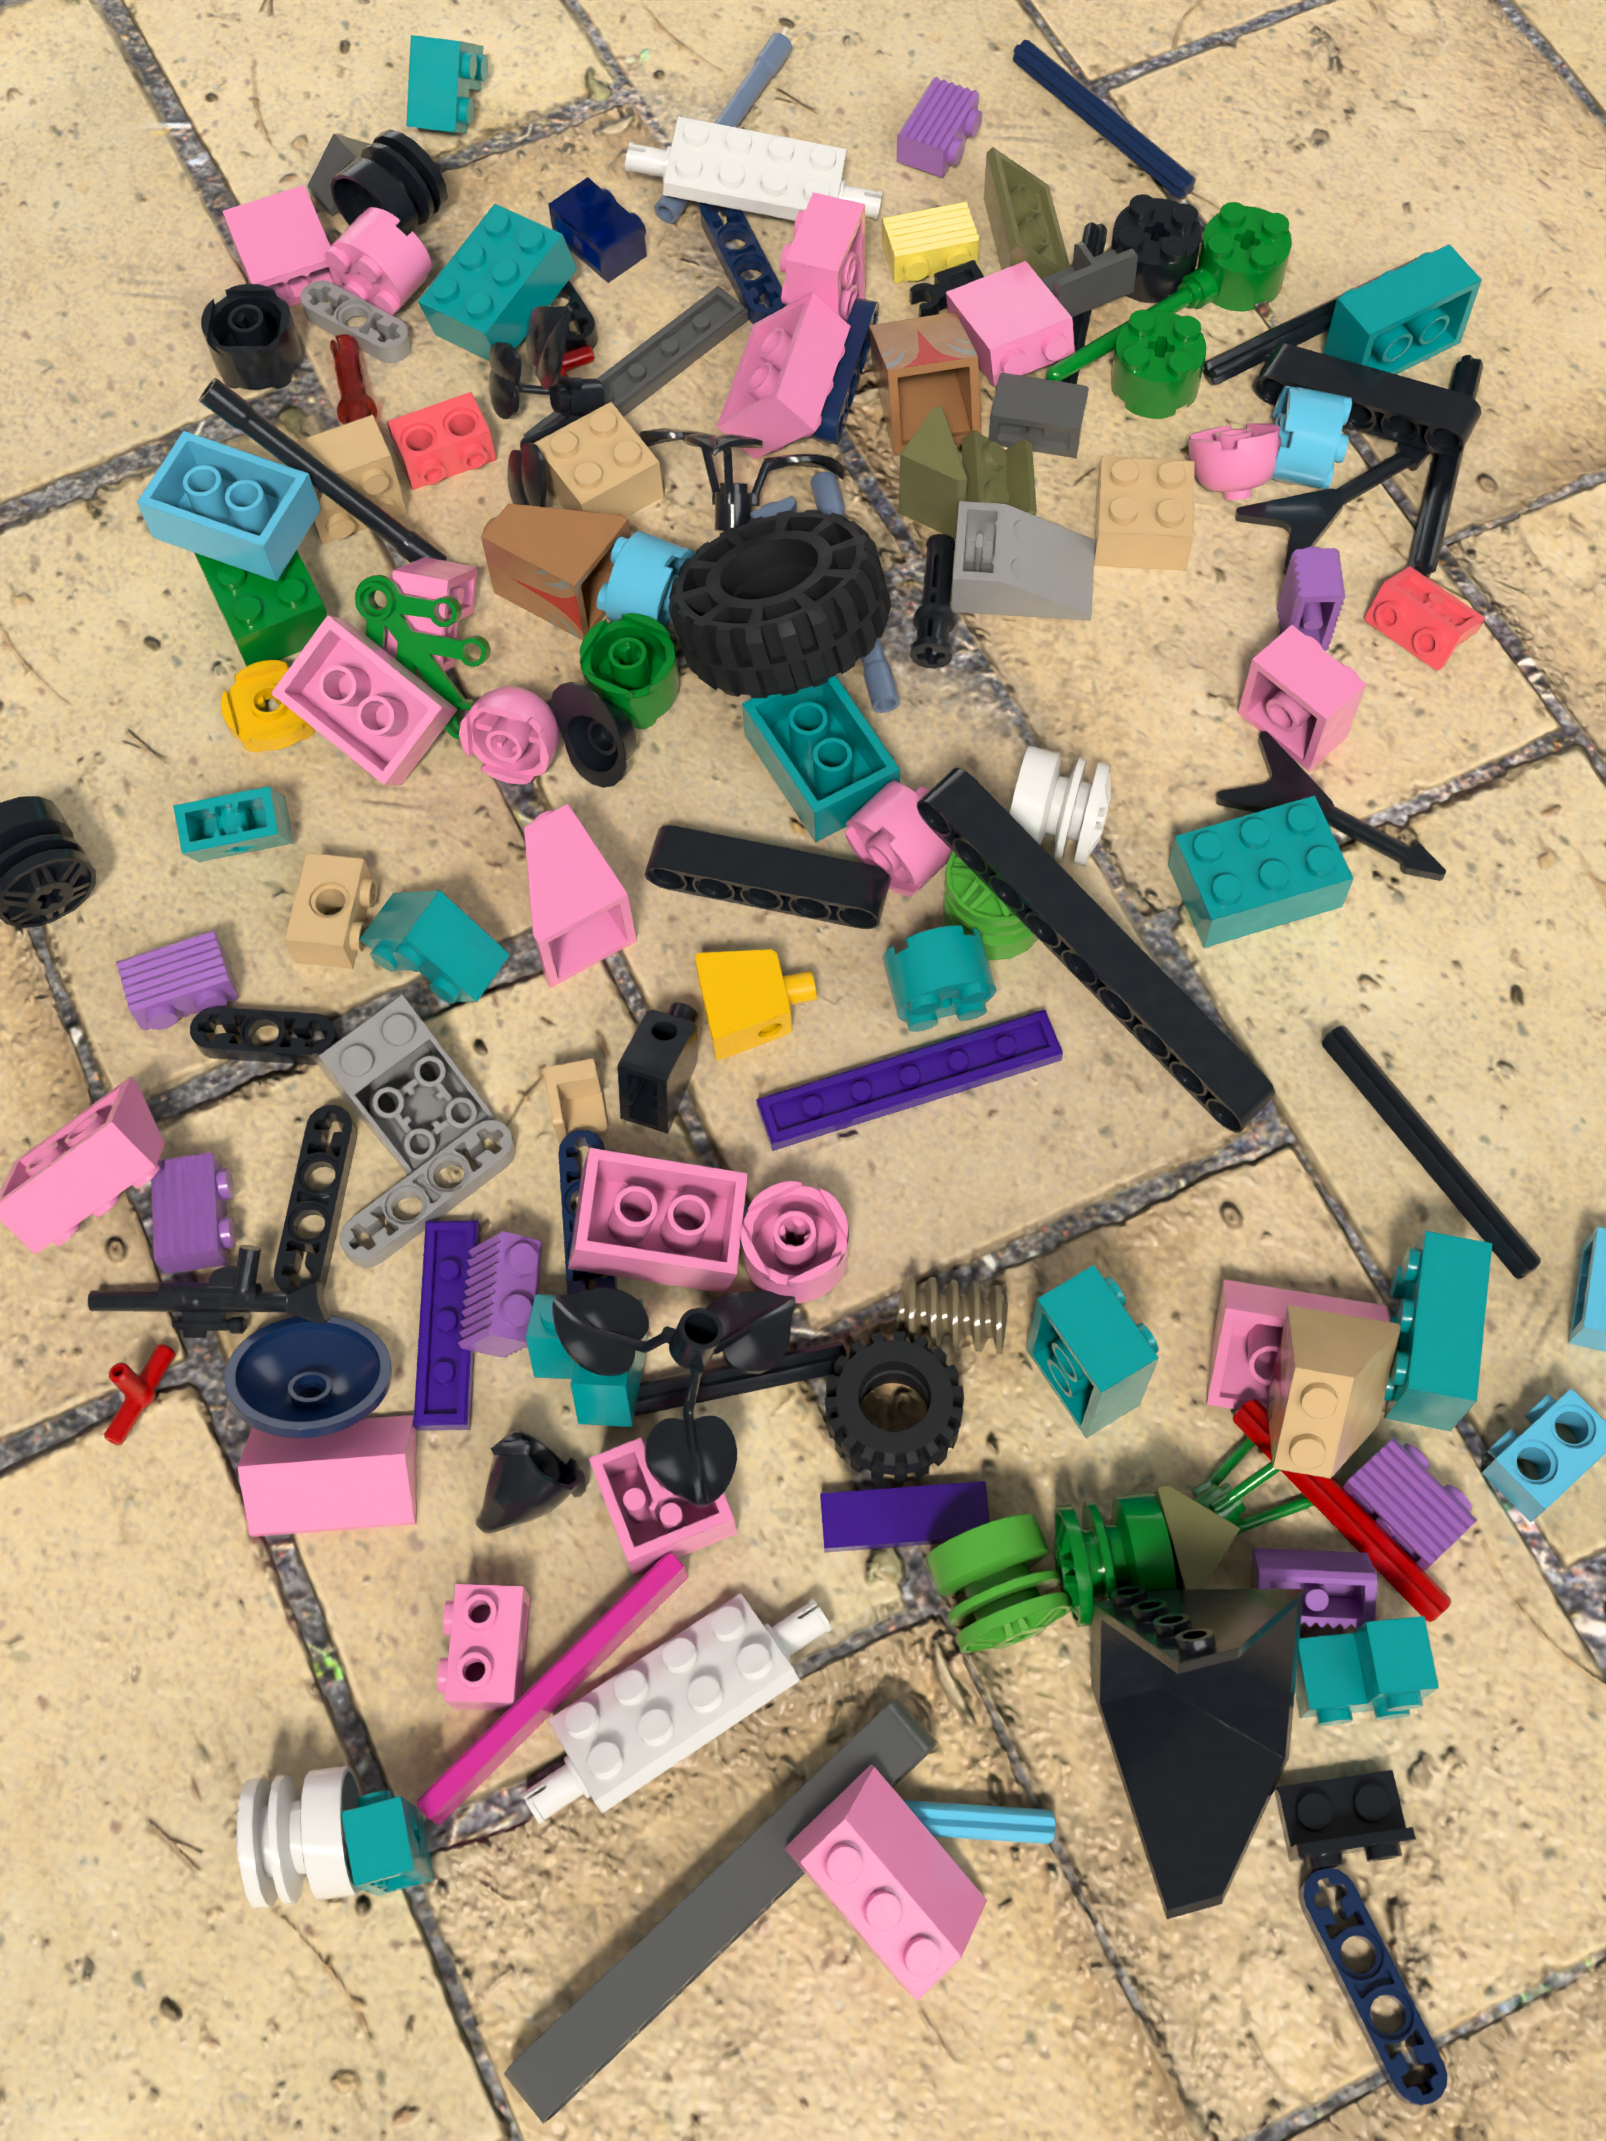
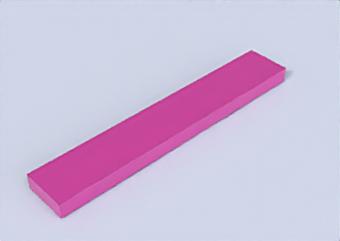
M671 1552L669 1554L666 1553L417 1800V1807L426 1817L440 1826L688 1579L684 1565Z

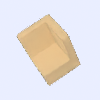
M595 1059L543 1068L552 1122L559 1144L564 1137L577 1130H589L598 1136L606 1135L609 1129Z

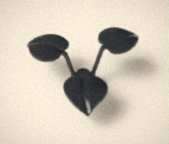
M539 306L534 308L529 316L526 337L527 354L530 362L536 366L535 375L538 377L541 386L520 383L521 358L511 344L496 342L490 348L489 361L492 370L489 375V393L493 409L500 418L512 419L516 416L519 409V392L550 395L553 411L565 417L523 438L520 442V450L511 451L508 460L507 481L513 504L545 507V461L539 447L534 443L578 420L579 416H585L605 404L604 389L598 379L570 378L560 375L573 310L571 306Z
M670 428L651 429L639 433V437L647 447L669 441L683 440L687 445L702 449L712 490V505H715V530L725 531L731 527L737 528L751 520L750 512H752V506H759L763 484L767 474L772 470L787 466L814 467L828 470L842 480L844 478L842 464L831 457L818 454H793L764 458L752 492L748 493V484L733 483L732 447L762 448V440L734 434L716 437L715 435L703 432ZM723 451L724 483H720L719 487L712 454L715 456Z
M594 1288L574 1294L556 1295L552 1303L556 1334L568 1355L585 1370L602 1376L623 1375L633 1365L635 1350L647 1353L665 1343L669 1344V1351L674 1361L681 1367L690 1369L691 1374L683 1408V1420L667 1418L658 1422L653 1427L645 1443V1461L651 1475L662 1487L696 1507H708L723 1495L733 1477L737 1462V1445L732 1430L723 1419L717 1416H703L694 1420V1407L704 1366L709 1363L713 1354L722 1352L726 1363L734 1370L742 1373L760 1374L775 1368L784 1357L789 1345L795 1297L766 1291H747L724 1295L711 1302L706 1309L694 1308L685 1312L676 1329L666 1326L661 1334L647 1341H642L649 1328V1319L641 1303L632 1295L611 1288Z

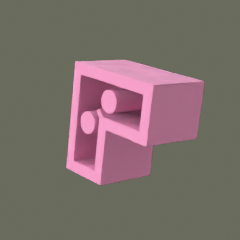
M424 557L393 570V575L389 576L398 585L402 594L432 600L442 596L454 597L462 608L459 620L474 612L478 567ZM441 603L439 613L444 619L449 620L452 615L451 609L447 604ZM403 615L415 631L457 638L459 620L448 627H439L432 622L431 618ZM386 629L384 650L396 659L398 642L390 631ZM433 655L444 672L454 667L455 659Z
M641 1437L588 1458L633 1576L650 1570L666 1553L669 1554L671 1552L678 1559L737 1534L735 1520L724 1493L710 1506L696 1507L664 1487H660L647 1468L644 1453L645 1446Z

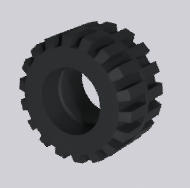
M894 1331L893 1340L884 1341L882 1332L870 1335L869 1345L864 1347L860 1340L851 1345L850 1356L846 1358L841 1355L834 1364V1375H829L825 1409L829 1437L834 1439L835 1450L840 1457L847 1456L850 1459V1467L858 1473H861L863 1468L870 1470L871 1479L883 1481L884 1474L894 1475V1483L906 1482L907 1474L913 1472L916 1473L917 1478L929 1474V1466L935 1463L939 1467L947 1458L948 1449H953L957 1442L964 1402L963 1386L958 1384L959 1373L954 1364L950 1366L946 1364L947 1354L940 1347H937L933 1352L928 1349V1339L917 1335L915 1342L911 1343L905 1341L906 1332ZM898 1383L914 1389L925 1401L927 1412L925 1417L910 1429L897 1432L886 1431L873 1425L864 1416L861 1410L862 1401L874 1388L884 1384Z

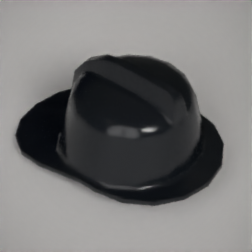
M573 682L560 684L553 691L551 705L571 764L579 775L589 783L602 788L615 786L623 779L627 769V760L633 754L637 743L636 730L632 720L625 711L614 705L611 700L600 698L586 686Z

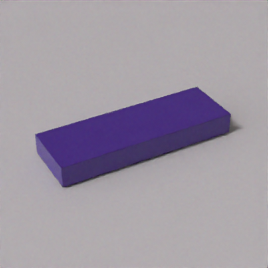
M986 1481L820 1493L824 1553L943 1544L947 1540L968 1530L990 1522Z

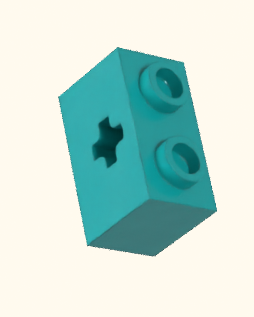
M270 786L173 805L181 852L197 862L294 844L285 796Z
M385 1790L359 1797L357 1799L358 1808L341 1812L354 1887L380 1896L435 1880L423 1815L418 1807L401 1796L394 1798L392 1790Z

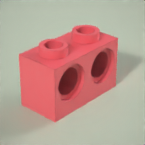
M472 392L387 421L394 450L412 490L436 484L448 477L477 469L487 463L496 461L489 427Z

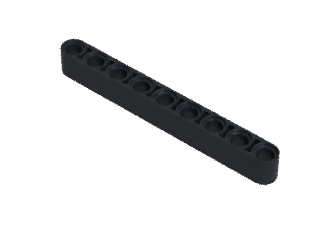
M953 768L917 802L918 813L929 828L1219 1124L1229 1131L1241 1133L1275 1096V1089L1269 1079L973 776L963 769Z

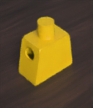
M772 949L694 954L697 977L716 1060L728 1058L788 1035L792 1032L790 1005L817 1000L812 971L783 976L778 954Z

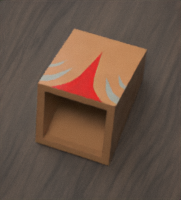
M956 312L869 325L872 369L894 455L901 454L930 411L936 407L942 406L955 445L962 444L961 438L974 430L982 434L978 355Z
M508 503L497 517L490 519L485 525L481 541L495 594L583 640L588 631L594 625L601 622L606 615L604 611L597 609V597L603 584L609 582L614 566L611 563L613 546L619 537L622 536L629 539L631 534L629 520L621 515Z

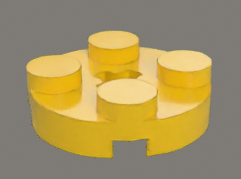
M265 660L246 666L234 676L236 682L230 687L229 692L227 693L225 689L221 696V713L232 736L239 740L249 752L258 753L283 749L300 740L310 738L315 732L311 725L271 694L289 669L286 662ZM274 698L276 704H280L273 711H260V709L265 708V701Z

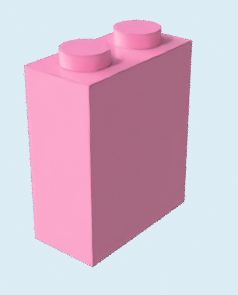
M305 185L222 211L249 284L268 286L275 290L276 296L283 301L285 300L289 306L302 303L301 292L312 282L324 280L332 282L341 288L344 287L335 269L329 265L325 258V252L331 246Z
M1026 261L946 292L948 313H957L978 355V366L994 387L997 386L1001 373L1022 376L1060 361L1075 352L1071 315Z

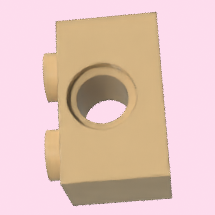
M306 852L284 938L295 963L353 969L357 951L362 952L366 946L360 940V937L367 929V925L364 922L367 908L375 906L378 892L377 880L371 877L364 859ZM334 908H343L340 912L334 915H326L330 910Z

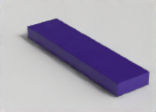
M478 1220L425 1221L413 1426L416 1431L470 1430L474 1351L462 1349L458 1342L463 1339L459 1331L464 1329L460 1321L465 1318L461 1311L466 1306L462 1301L468 1298L464 1290L469 1288L465 1280L470 1278L466 1270L471 1268L467 1262L472 1258L469 1250L480 1244V1224Z

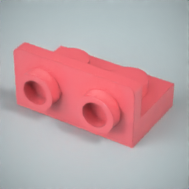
M1411 566L1383 583L1365 615L1367 623L1437 671L1445 667L1457 646L1478 632L1486 619Z

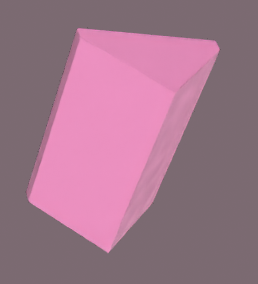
M414 1415L366 1418L342 1431L315 1438L281 1437L252 1427L237 1466L249 1535L251 1537L416 1525V1429L413 1426Z

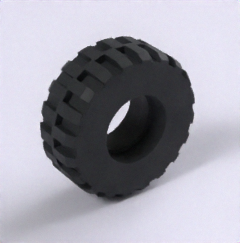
M806 510L805 512L793 513V511L778 512L777 515L766 518L762 516L748 520L747 524L737 528L731 527L720 533V536L713 541L704 543L696 550V554L691 559H687L680 567L678 577L674 578L668 606L686 662L690 670L700 680L715 690L719 688L727 695L739 697L742 694L749 695L751 698H767L768 695L781 694L786 696L798 693V690L810 686L815 688L827 683L829 678L839 673L844 674L853 668L858 659L862 656L866 657L874 649L877 638L882 637L889 619L891 598L875 542L869 537V534L854 521L850 522L842 515L833 512L828 515L823 514L820 510Z

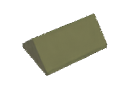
M992 147L986 155L984 202L1001 270L1026 261L1042 279L1069 268L1070 264L1049 185Z

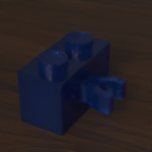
M589 177L548 204L552 230L563 234L569 250L607 283H610L647 257L646 228L640 217L634 212L629 213L616 201L609 190L601 189Z

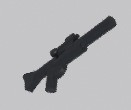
M240 1245L237 1266H224L214 1270L209 1277V1283H161L158 1291L91 1290L88 1295V1308L90 1311L182 1312V1319L173 1321L172 1327L173 1329L183 1330L184 1338H205L206 1331H229L231 1334H243L247 1329L246 1319L244 1317L226 1319V1312L291 1313L318 1324H324L331 1319L323 1297V1282L320 1280L314 1281L293 1292L262 1291L261 1284L256 1283L261 1248L254 1245Z

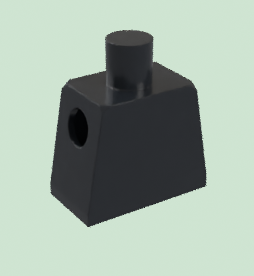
M675 1002L670 1005L667 1013L653 1009L647 1011L617 1065L620 1119L666 1134L669 1133L697 1063L696 1022L699 1016L691 1006Z

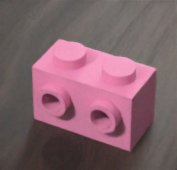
M455 1584L454 1601L447 1600L443 1612L444 1635H450L448 1658H440L437 1671L438 1693H445L444 1701L452 1709L507 1711L522 1697L531 1600L523 1586Z

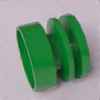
M1147 1491L1114 1497L1111 1510V1524L1105 1525L1097 1505L1093 1501L1084 1502L1082 1506L1083 1529L1080 1528L1075 1510L1070 1504L1056 1506L1054 1511L1055 1539H1053L1055 1569L1061 1578L1059 1584L1061 1593H1067L1072 1605L1071 1614L1077 1627L1092 1625L1094 1598H1096L1097 1602L1111 1599V1592L1118 1588L1143 1586L1146 1590L1177 1589L1169 1534L1161 1506L1153 1492Z

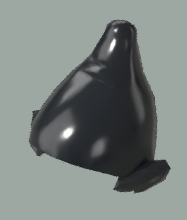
M513 1429L490 1448L494 1457L489 1471L483 1507L476 1518V1525L484 1533L491 1534L538 1519L562 1504L570 1494L574 1498L582 1496L586 1492L585 1475L582 1470H579V1466L573 1458H570L567 1464H565L542 1442L522 1432V1430Z

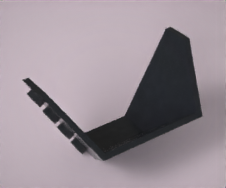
M1127 1586L1112 1591L1111 1599L1093 1603L1091 1688L1166 1919L1223 1903L1289 1759L1304 1589L1146 1590L1143 1586Z

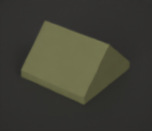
M941 406L930 411L900 454L899 514L956 539L959 501H966L967 476Z
M1170 1485L1157 1487L1154 1494L1161 1506L1169 1534L1177 1589H1206L1240 1528Z

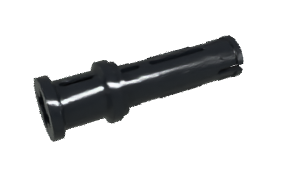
M945 534L932 535L927 539L922 606L916 610L913 619L917 636L916 641L911 645L910 658L918 666L931 669L942 668L952 660L949 633L955 627V615L951 608H949L955 540Z

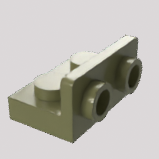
M976 430L961 438L963 468L967 476L966 502L1007 504L1036 515L1032 443L1023 438L1005 450L1000 444L991 441Z

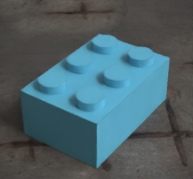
M186 431L182 432L137 501L153 538L277 581L321 510L309 473Z

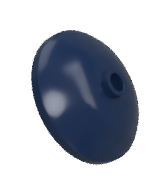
M299 1316L291 1317L259 1329L247 1337L234 1350L228 1360L224 1373L226 1397L237 1416L260 1431L287 1438L326 1436L358 1423L380 1405L391 1384V1358L383 1341L369 1328L355 1321L331 1316V1319L326 1323L318 1324Z

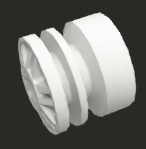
M1028 746L1016 784L1010 815L1040 846L1045 834L1055 836L1054 858L1056 860L1062 861L1068 839L1077 841L1078 845L1074 864L1086 866L1090 854L1101 840L1112 793L1109 776L1111 764L1099 762L1093 783L1084 782L1083 778L1087 759L1080 757L1073 768L1070 778L1060 776L1061 756L1059 752Z
M347 1765L309 1771L304 1779L301 1800H299V1795L292 1778L286 1774L277 1775L271 1786L268 1780L264 1778L248 1779L244 1783L238 1805L236 1842L241 1877L246 1897L251 1907L256 1909L273 1907L278 1896L283 1904H297L301 1897L305 1874L311 1891L318 1900L360 1894L362 1889L354 1887L341 1814V1812L358 1808L357 1799L361 1797L358 1782L351 1767Z

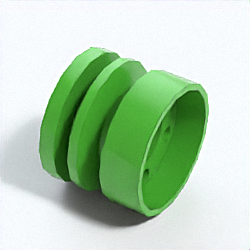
M952 851L945 871L944 925L962 926L965 935H971L973 928L978 929L982 936L988 960L1011 959L1028 951L1038 938Z
M1021 1514L989 1522L947 1540L925 1556L939 1596L949 1597L963 1594L967 1596V1599L960 1602L947 1613L951 1626L971 1624L956 1635V1641L961 1653H973L989 1648L1001 1649L1020 1643L1043 1632L1048 1625L1061 1619L1071 1611L1072 1605L1067 1593L1047 1594L1061 1582L1058 1571L1048 1570L1030 1573L1029 1569L1039 1563L1049 1553L1035 1515Z

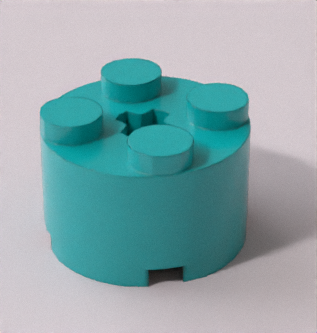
M945 926L926 930L906 938L908 948L895 954L894 946L884 953L882 960L897 1016L900 1020L907 1022L909 1031L920 1032L928 1030L938 1024L937 1019L957 1015L960 1021L981 1017L987 1012L985 1003L996 994L995 982L982 936L978 929L973 928L971 935H965L962 926Z

